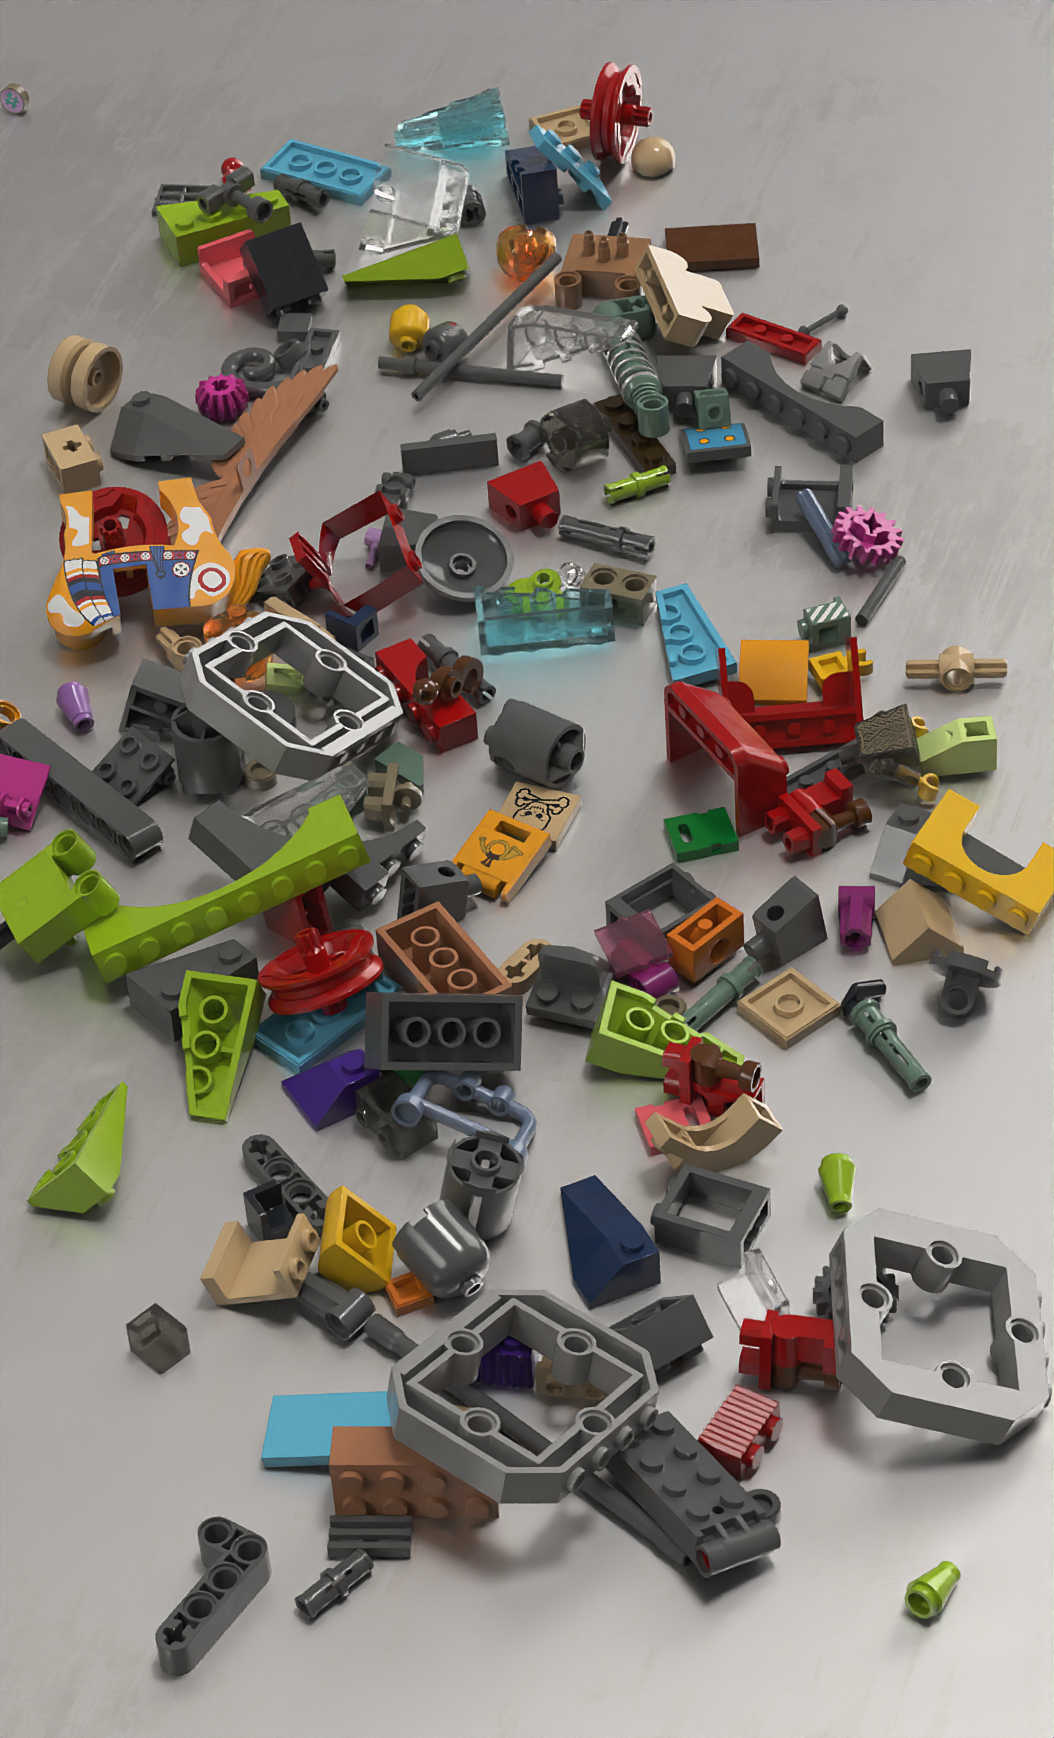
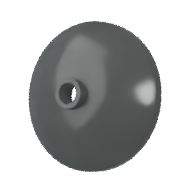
M453 515L432 522L422 531L415 547V553L422 564L419 573L424 583L439 595L456 601H480L495 595L506 585L513 569V551L504 534L489 522L473 516Z

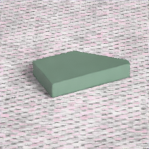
M398 741L374 758L375 768L383 773H387L388 763H399L397 781L401 784L412 782L414 786L421 790L422 794L424 793V762L421 754Z

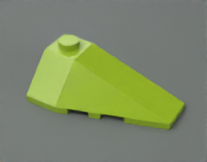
M611 980L592 1031L585 1058L586 1062L620 1074L664 1079L669 1068L662 1066V1054L669 1042L687 1046L691 1037L696 1036L703 1038V1044L711 1045L714 1043L717 1045L725 1060L742 1066L745 1056L710 1033L700 1034L684 1024L686 1018L675 1012L673 1016L655 1005L657 999L646 992Z
M123 1081L98 1100L77 1128L78 1134L57 1155L61 1160L52 1171L50 1169L45 1171L27 1200L31 1206L85 1213L95 1204L99 1207L103 1206L113 1196L115 1190L112 1186L120 1174L128 1086Z

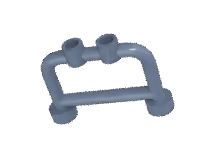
M442 1070L427 1071L420 1076L411 1092L400 1095L392 1106L391 1114L393 1119L404 1127H413L420 1121L422 1116H426L470 1137L475 1136L476 1130L493 1131L424 1099L433 1085L446 1086L453 1089L455 1096L460 1100L469 1101L473 1098L486 1104L489 1111L495 1116L508 1114L518 1119L522 1126L514 1140L510 1138L509 1144L518 1151L521 1159L524 1156V1167L529 1159L527 1146L536 1132L537 1120L535 1115L527 1107L515 1101V1092L510 1087L498 1086L493 1092L481 1086V1077L475 1071H464L460 1076Z

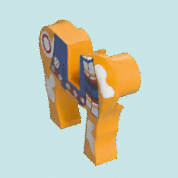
M191 477L158 481L160 507L171 518L178 531L174 546L138 545L94 554V504L92 490L59 494L62 521L66 526L64 533L65 555L46 602L47 619L54 629L57 639L64 646L74 650H87L97 646L106 636L108 629L112 628L113 636L122 632L114 573L126 571L127 579L134 578V569L146 570L155 627L200 624L219 620L240 611L252 599L261 576L270 563V551L266 548L243 549L239 551L233 560L230 553L219 541L214 531L211 517L199 502Z

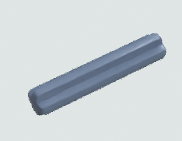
M808 488L799 491L796 494V502L833 565L837 568L848 565L851 562V559L848 558L849 552L839 551L840 543L832 541L834 534L831 533L833 525L814 493Z

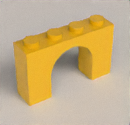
M948 789L912 841L902 864L1029 936L1054 898V848L1043 842L1027 867L1015 874L998 875L981 869L968 858L962 846V840L970 830L980 806Z

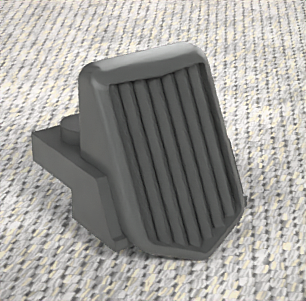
M556 945L541 947L538 954L540 970L525 1006L527 1014L594 1029L611 980L620 982L621 975L615 973L616 967L597 955L575 947Z

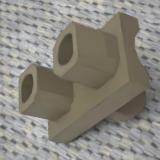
M388 763L387 773H369L368 796H365L364 817L365 820H383L384 831H395L398 808L402 812L408 813L410 810L417 809L422 802V792L418 787L414 786L412 782L400 784L397 781L399 763Z

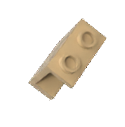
M304 1213L297 1214L288 1237L284 1239L251 1242L239 1221L225 1222L200 1280L217 1306L297 1298L321 1240Z

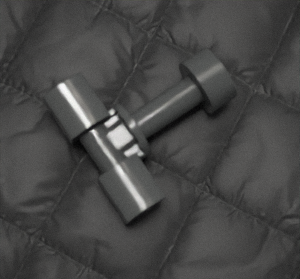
M241 166L226 176V183L219 187L213 184L196 195L198 207L206 214H211L225 204L230 207L240 205L247 209L246 212L249 218L257 223H264L270 218L273 210L272 203L265 198L256 196L252 199L245 194V191L255 186L253 172L245 166Z

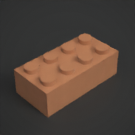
M439 901L375 929L378 956L382 959L384 968L398 984L404 987L406 993L513 995L512 984Z
M333 1426L329 1470L336 1515H412V1517H430L433 1519L499 1518L500 1503L393 1437L392 1426Z

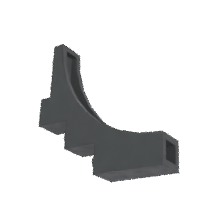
M220 800L194 817L188 837L196 847L234 881L262 865L291 839L290 837L266 830L241 817ZM416 820L397 832L373 840L362 841L371 862L322 884L323 893L331 887L358 912L369 904L376 905L387 892L385 886L388 878L398 870L400 864L407 859L410 861L414 860L424 849L423 840L427 828Z

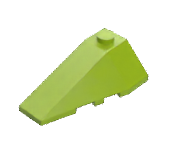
M456 233L343 275L342 278L346 286L443 283L446 281L449 284H455L465 280V274L471 271L462 244Z
M186 970L178 1009L182 1024L183 1037L181 1038L182 1048L185 1053V1077L189 1115L193 1118L227 1122L259 1029L266 993L256 979Z

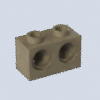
M594 563L580 586L581 613L644 626L656 605L657 576Z

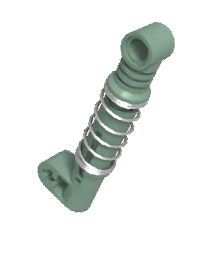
M640 295L600 303L595 307L592 318L602 340L601 348L603 355L606 358L611 373L614 375L623 400L633 409L638 420V431L642 436L648 438L662 437L670 431L668 399L662 395L661 382L641 341V338L650 337L657 331L656 319L646 296Z

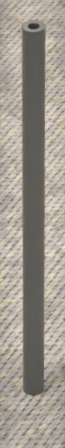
M553 252L411 393L412 398L417 402L422 401L561 263V256Z

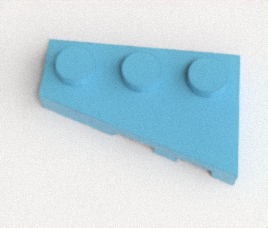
M537 124L529 132L536 148L562 172L565 173L568 170L569 175L584 192L590 189L597 200V204L603 210L612 203L607 190L598 176L601 172L592 161H583L579 152L570 144L567 147L564 146L559 136L551 129L546 132Z

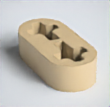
M543 939L528 940L500 966L499 971L513 986V995L525 994L533 987L540 970L538 954L541 947L551 945L548 941Z

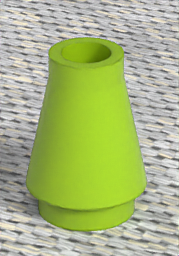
M829 1154L821 1160L818 1174L829 1202L830 1211L845 1213L852 1208L856 1165L852 1162L851 1157L846 1154Z
M942 1561L934 1569L911 1581L907 1586L904 1596L908 1609L917 1617L924 1619L940 1614L955 1584L961 1578L957 1566L952 1562Z

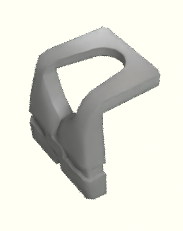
M828 341L810 363L811 367L805 371L800 383L804 388L817 393L823 392L825 396L842 402L850 390L849 385L853 383L858 368L862 367L871 371L873 366L864 354L855 352L852 356H849L837 344ZM834 355L844 361L836 364Z

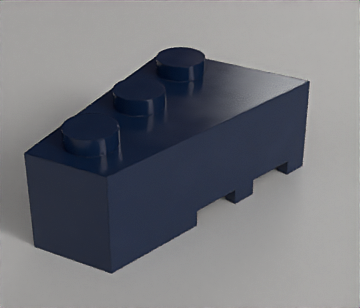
M536 146L506 150L507 178L524 224L560 219L559 207L564 206L561 188L558 189L557 169L554 164Z

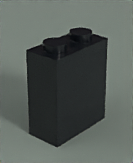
M301 222L247 240L239 249L267 317L277 314V317L280 318L281 314L293 313L295 311L294 307L303 304L305 308L315 306L322 302L321 298L329 290Z

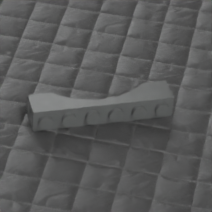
M746 341L721 357L722 383L853 462L857 463L883 447L882 419L862 407L825 403L796 391L777 374L772 364L770 353L752 342Z

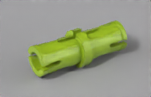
M662 465L659 468L641 474L636 471L630 473L628 478L604 484L605 496L610 494V497L606 498L608 503L613 504L635 495L639 498L644 496L647 491L670 485V474L664 475L665 472H668L667 467Z

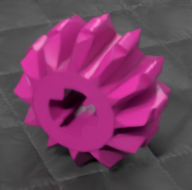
M221 373L217 377L210 375L208 380L199 382V388L196 389L195 402L200 415L209 418L213 422L221 420L223 423L228 419L235 421L236 416H241L245 412V408L248 407L249 395L243 379L235 378L234 374L223 376Z

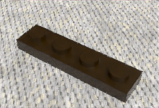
M622 394L610 396L593 403L595 415L640 474L659 468L662 465H665L668 469V472H665L664 475L676 473V462L657 438L644 437L639 433L636 415L633 409L624 402Z

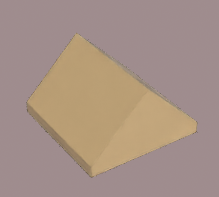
M909 879L875 910V918L892 965L930 959L934 950H940L942 957L948 956L950 950L964 953L962 941L945 898L912 879Z

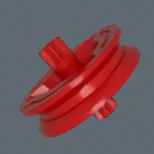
M607 62L598 76L593 99H583L581 102L579 115L581 119L590 120V147L592 155L597 161H603L611 155L617 163H626L635 145L639 126L649 127L651 125L653 113L650 107L642 106V81L640 71L636 65H628L620 71L615 63Z
M107 487L92 492L94 504V542L100 541L101 547L100 550L93 551L94 554L129 546L171 545V537L164 514L150 497L140 491L127 487ZM121 517L129 519L127 529H123L120 521ZM62 521L59 532V545L64 559V533L66 526ZM134 569V578L127 579L126 571L114 573L117 597L130 596L148 588L146 570Z
M311 927L295 934L294 940L297 946L283 952L266 964L258 975V981L261 987L272 991L268 999V1006L273 1013L292 1015L322 1008L324 1015L333 1016L347 1008L348 1004L345 998L359 992L381 974L384 964L379 956L370 953L374 939L369 931L350 929L320 936L318 929Z

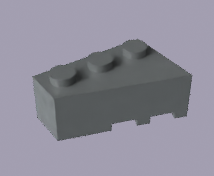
M143 658L131 684L118 731L127 732L133 726L138 729L149 730V735L160 736L161 731L172 732L171 717L174 711L185 703L179 680L182 672Z
M232 939L125 974L130 1005L171 1040L177 1042L183 1037L178 1003L186 970L256 979L257 981L259 970L257 957L238 941Z

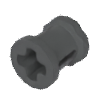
M530 420L524 425V429L520 433L511 434L506 439L507 449L514 458L524 461L529 458L530 452L533 449L543 447L548 442V433L538 421Z

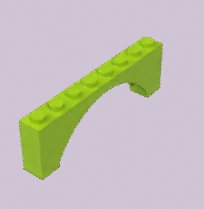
M339 794L309 808V814L301 827L277 853L255 870L225 887L206 895L174 904L151 907L117 905L110 914L99 917L83 929L91 955L106 984L370 863V857L341 795Z

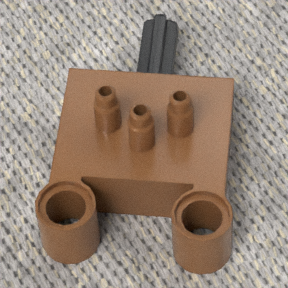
M617 217L616 221L611 222L607 236L594 235L591 230L585 231L584 234L573 233L561 272L554 277L556 307L565 312L578 310L583 305L582 295L612 297L615 299L643 295L644 291L634 268L647 245H651V239L627 237L629 224L623 221L622 217Z

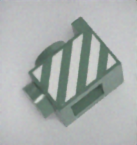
M840 596L833 597V602L803 609V619L797 621L798 632L802 640H809L812 651L845 644V637H851V616Z

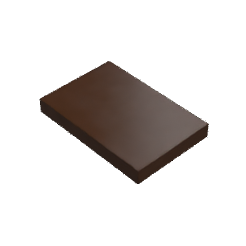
M756 223L665 228L666 250L678 254L687 262L688 268L686 271L760 267Z

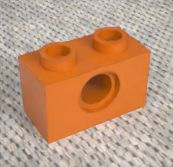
M715 897L667 934L668 964L676 972L696 983L744 945V913L720 898Z

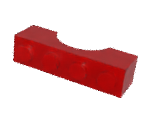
M411 638L375 652L376 667L374 669L394 683L400 705L405 709L409 720L413 724L417 723L422 729L429 743L433 742L441 753H445L478 739L476 712L461 695L454 698L451 702L435 700L430 705H420L413 699V684L422 678L429 679L427 656Z

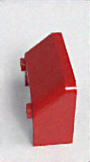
M845 637L848 671L832 673L824 680L822 684L823 701L755 707L753 691L746 683L741 681L728 682L725 648H715L719 694L729 699L732 707L772 749L850 742L860 736L857 730L863 731V729H859L857 726L864 722L857 637Z
M681 681L666 686L664 688L667 759L672 762L704 748L734 780L736 834L739 838L765 827V813L777 808L778 795L787 792L789 767L785 758L775 753L732 707L727 697H722L717 692Z

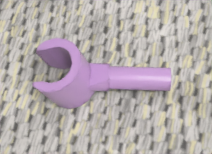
M373 527L367 530L364 538L365 545L371 547L365 564L367 569H372L374 566L382 530Z

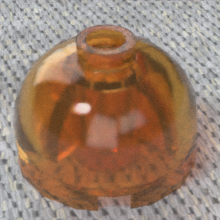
M527 224L509 227L499 234L498 242H496L498 265L506 276L520 282H524L553 252H556V238L552 232L540 226H537V231L527 229Z

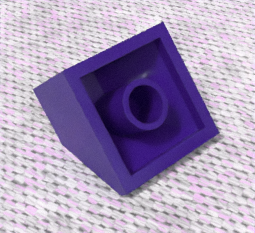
M361 1048L345 1052L281 1081L283 1089L316 1132L382 1102L379 1070L364 1068L365 1053Z

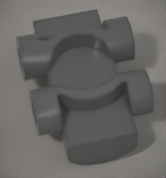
M383 472L382 484H377L375 492L380 490L391 504L396 503L399 506L400 502L409 500L410 489L415 488L416 477L407 473L393 472L391 474Z

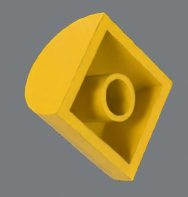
M345 1186L338 1187L328 1196L326 1201L318 1272L347 1291L357 1288L364 1293L384 1288V1285L390 1284L394 1255L392 1242L396 1236L397 1225Z

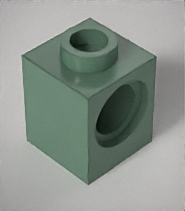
M725 388L693 391L695 418L699 429L731 426L729 394Z

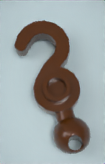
M463 655L455 661L452 668L441 666L431 674L430 679L422 678L413 684V699L420 705H430L435 700L451 702L461 692L474 695L478 691L484 675L482 662L477 658Z

